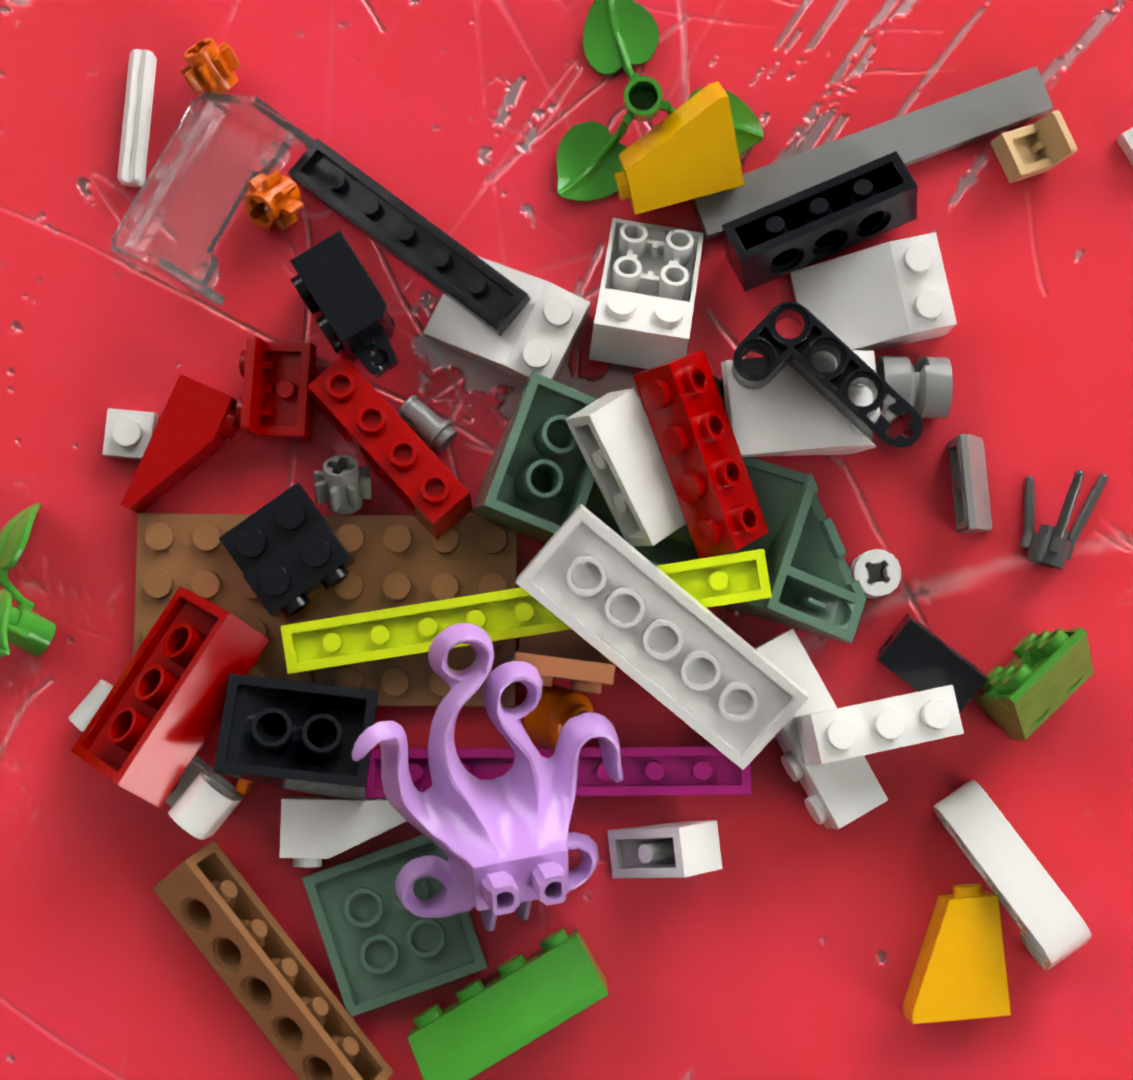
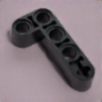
M789 301L773 308L738 345L734 352L732 363L733 377L741 386L754 390L763 388L789 364L868 439L886 453L898 454L906 451L921 435L923 423L917 410L806 307L799 303ZM784 318L794 319L801 326L802 333L796 338L786 339L777 333L775 324ZM819 351H827L836 358L837 369L828 373L820 372L813 366L811 356ZM758 353L767 360L768 368L761 374H749L743 369L741 360L747 354ZM855 384L867 386L873 394V403L864 407L855 405L848 397V388ZM882 402H885L888 407L874 423L869 417L875 414ZM899 420L904 421L907 425L903 430L905 436L899 434L895 438L890 437L887 433L891 427L889 422L894 424Z

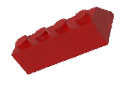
M180 586L71 751L116 785L161 808L169 794L178 786L180 777L195 754L204 746L208 734L223 713L229 673L247 675L250 669L259 661L261 652L270 639L230 612Z

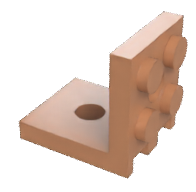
M572 629L520 637L519 649L515 653L514 661H525L536 667L543 680V687L552 688L553 679L572 681L571 690L601 694L602 685H613L616 665Z

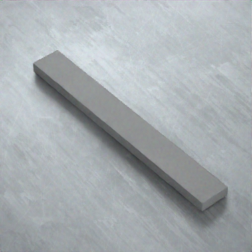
M1037 66L745 173L743 174L744 186L699 197L691 201L705 237L709 240L723 235L722 225L895 151L898 152L905 166H909L1044 116L1051 112L1054 107Z

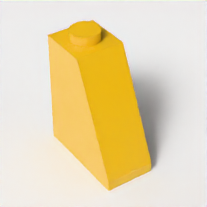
M719 81L708 84L621 152L618 157L622 171L614 173L620 200L628 199L635 215L744 186L729 97Z
M982 884L952 886L953 894H941L938 896L902 1005L903 1016L912 1024L1011 1016L999 899L997 895L989 891H983Z

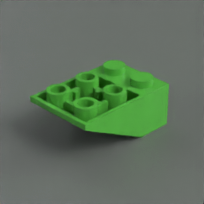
M1082 627L1065 630L1058 628L1050 632L1044 630L1038 635L1031 632L1015 645L1012 652L1016 656L1004 668L997 665L985 674L988 679L982 685V690L973 699L1013 740L1025 741L1094 674L1087 632Z

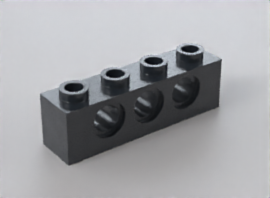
M895 151L723 224L722 230L726 256L744 291H748L917 219L918 186L898 152Z

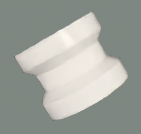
M873 549L857 556L849 567L854 581L859 580L867 598L875 599L890 594L897 588L901 580L902 570L899 561L886 550Z

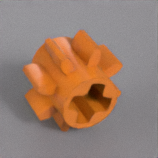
M208 37L193 44L184 52L183 57L188 65L181 68L180 71L195 94L204 89L209 97H216L230 90L238 82V77L233 70L239 68L242 64L226 41L217 45L212 37Z
M276 170L268 177L261 172L247 182L251 191L242 196V200L245 201L244 207L248 218L255 225L265 228L267 232H270L277 226L284 231L298 220L295 212L303 207V203L301 202L300 190L292 179L280 175V172Z

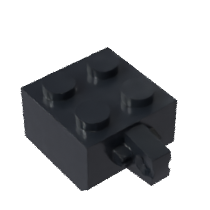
M340 230L290 260L298 275L290 280L312 315L320 310L323 313L316 321L337 354L346 350L352 361L358 358L374 378L383 375L399 364L389 342V339L393 336L395 322L386 309V302Z

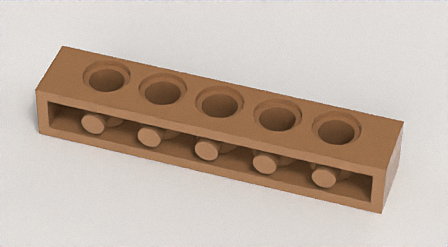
M214 840L184 860L152 888L299 1080H387L394 1073L389 1064Z

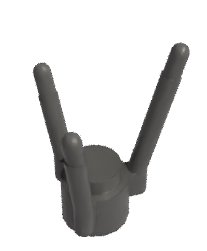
M1077 470L1075 472L1056 527L1040 524L1038 532H1034L1035 480L1032 476L1025 478L1024 529L1019 546L1028 549L1027 561L1055 569H1064L1066 560H1071L1074 546L1108 481L1107 474L1099 475L1070 531L1066 529L1080 492L1084 471Z

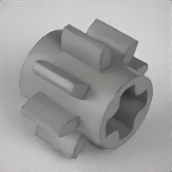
M348 455L331 457L323 463V471L313 472L316 503L324 504L327 502L328 509L335 514L345 515L354 513L362 507L363 499L372 498L369 466L359 467V463L354 457Z

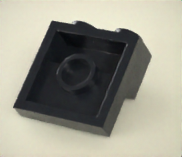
M298 482L219 537V540L243 572L246 582L270 616L278 617L283 613L287 619L304 609L310 603V600L307 598L310 593L322 585L326 590H329L350 575L347 567L355 562Z

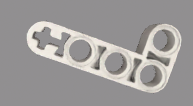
M100 679L68 717L82 733L113 688V685L105 680ZM195 754L180 777L178 786L169 794L165 802L172 807L168 814L175 823L195 838L204 840L214 835L244 797L242 794L235 792V787L220 774L214 773L213 768Z
M971 779L932 806L944 828L992 892L998 896L1000 903L1021 929L1020 938L1044 970L1048 971L1090 940L1092 934L1080 914L988 794L974 779Z

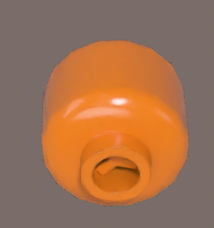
M552 685V688L542 687V697L537 707L524 717L525 731L532 742L555 750L561 728L570 718L585 712H594L592 703L586 695L578 691L557 685Z

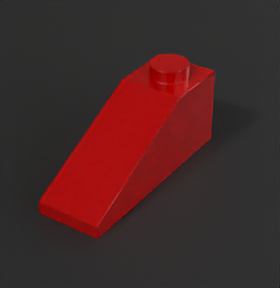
M180 374L120 505L137 513H142L222 448L226 437L232 439L240 426L236 418L237 400L230 395Z

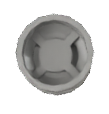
M907 356L879 357L876 373L917 410L921 418L945 419L948 417L953 392L952 366L948 357H920L915 364H912ZM882 402L880 405L881 415L888 407L885 402Z

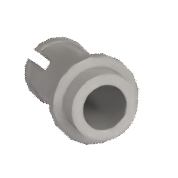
M417 395L411 396L398 410L397 414L426 442V445L431 450L435 449L438 453L443 452L457 435V431L452 428L453 422L450 419L444 421L419 400Z

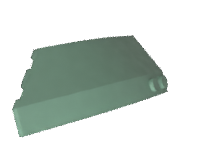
M533 371L526 382L488 465L471 513L547 543L576 508L582 504L624 539L565 420L597 399ZM742 457L769 533L737 551L721 555L764 549L772 598L722 605V607L844 643H852L867 597L859 580L854 581L843 556L847 552L832 518L826 517L816 495L819 489L812 473L805 474L753 457ZM687 524L654 546H632L655 566L699 559Z

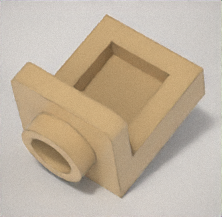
M1058 110L1049 112L1034 124L1001 133L990 141L1009 183L1048 172L1077 152V146L1061 112Z

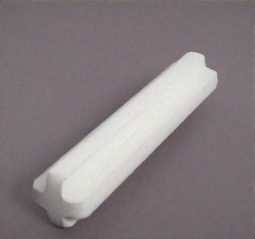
M134 49L129 53L117 174L118 181L122 185L129 187H142L145 183L157 59L153 52L141 49Z

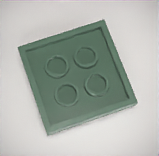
M424 834L302 878L345 1008L351 1017L488 968V963L470 911L447 917L422 918L413 915L403 907L395 893L397 875L402 867L412 859L425 855H436L449 861L447 855ZM428 877L419 878L414 883L413 892L420 899H429L438 894L442 884L436 879Z

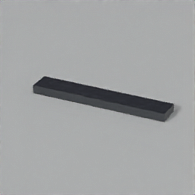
M318 138L288 172V175L294 182L499 336L503 334L531 300L525 291Z

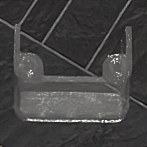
M213 92L202 93L188 107L115 231L110 245L111 251L127 262L189 296L221 306L225 297L212 290L220 277V271L218 270L219 261L211 252L240 204L242 196L247 192L249 188L247 182L261 172L267 176L276 170L281 171L289 159L290 152L288 150L290 146L312 149L316 140L257 96Z

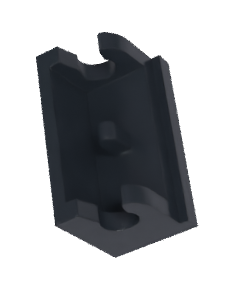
M908 613L879 650L880 655L877 657L879 662L917 691L953 685L959 714L988 679L981 669Z

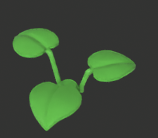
M594 0L589 9L583 31V48L586 59L591 67L602 75H612L622 68L624 69L625 74L630 80L624 91V107L627 113L623 116V120L613 136L607 127L597 122L577 124L564 135L559 144L556 157L557 191L564 199L583 202L594 201L618 192L614 173L622 171L618 155L628 148L619 142L625 135L633 120L646 122L655 118L660 111L670 115L676 110L669 101L662 100V89L656 80L647 76H639L632 68V65H642L648 62L654 55L659 42V31L654 18L649 11L633 0ZM703 88L695 90L689 96L688 100L692 98L695 94H697L699 91H701ZM725 90L729 97L740 156L761 142L764 132L754 112L740 98Z
M38 502L16 514L0 530V585L4 588L0 590V657L10 654L8 643L37 657L50 645L56 631V624L33 612L34 602L26 599L8 579V570L13 568L21 557L29 539L36 514L43 507ZM12 598L17 602V607L12 606Z

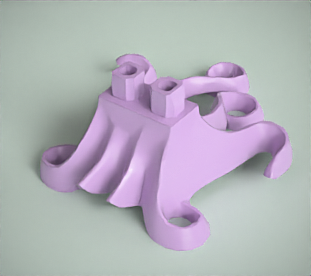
M458 623L447 627L436 635L429 647L428 661L433 672L444 679L450 686V691L439 704L431 722L428 740V765L432 786L425 792H421L413 784L409 772L407 735L402 725L394 721H380L368 727L356 740L351 755L352 759L358 762L379 743L381 748V780L384 794L389 803L407 822L432 840L448 857L449 861L436 855H425L412 859L402 867L395 882V893L401 905L413 915L422 918L447 917L469 912L476 907L477 911L481 913L486 930L493 931L498 915L516 911L521 920H528L533 900L539 899L546 906L563 903L566 900V894L586 882L596 869L599 861L597 843L589 835L568 832L576 797L579 754L582 746L591 738H597L601 749L603 766L609 777L618 783L623 781L624 773L621 766L620 744L612 722L605 716L595 712H585L570 718L561 728L554 755L549 758L541 756L521 723V718L534 710L542 697L543 680L537 668L525 661H511L499 665L491 671L494 661V648L489 634L477 625ZM460 643L469 644L476 653L474 662L469 668L464 670L451 669L447 664L450 650ZM513 682H521L525 685L528 692L526 699L521 705L508 708L501 704V694L505 687ZM482 684V701L488 717L509 743L515 757L509 771L505 775L492 780H481L469 773L457 755L454 742L455 723L462 706L476 693ZM578 849L582 852V861L577 868L569 871L568 850ZM428 877L436 879L442 884L438 894L429 899H420L413 892L414 883L419 878Z

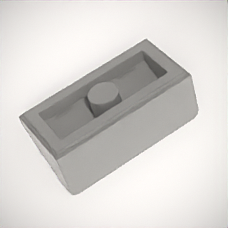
M959 434L948 443L956 531H958V534L987 532L992 530V517L984 441L981 437Z

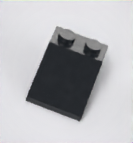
M229 673L213 771L217 774L318 796L365 801L372 749L358 762L352 759L351 754L358 737L368 727L375 724L378 691Z

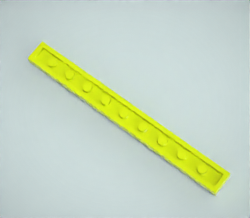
M764 549L656 566L705 608L772 598ZM521 587L280 626L288 674L429 652V647L436 635L447 627L458 623H470L481 627L489 634L492 642L570 630L571 628ZM460 643L453 648L469 646V644Z

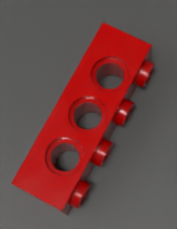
M345 356L307 385L315 407L436 540L472 510L471 495L466 487Z

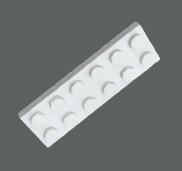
M582 504L576 508L516 578L515 583L742 770L750 764L809 699L808 693Z

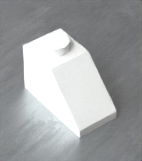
M717 820L682 821L607 830L613 879L686 878L723 869Z

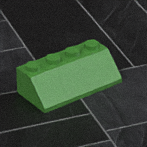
M564 928L551 933L539 942L542 950L527 959L524 958L522 953L513 956L497 967L499 976L484 985L480 978L458 990L455 993L458 1000L441 1010L438 1004H435L414 1017L413 1021L416 1026L411 1028L407 1039L423 1080H469L609 995L606 978L577 928L568 934Z

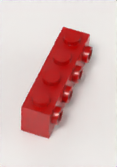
M704 350L665 362L634 375L633 379L699 559L737 551L769 533Z

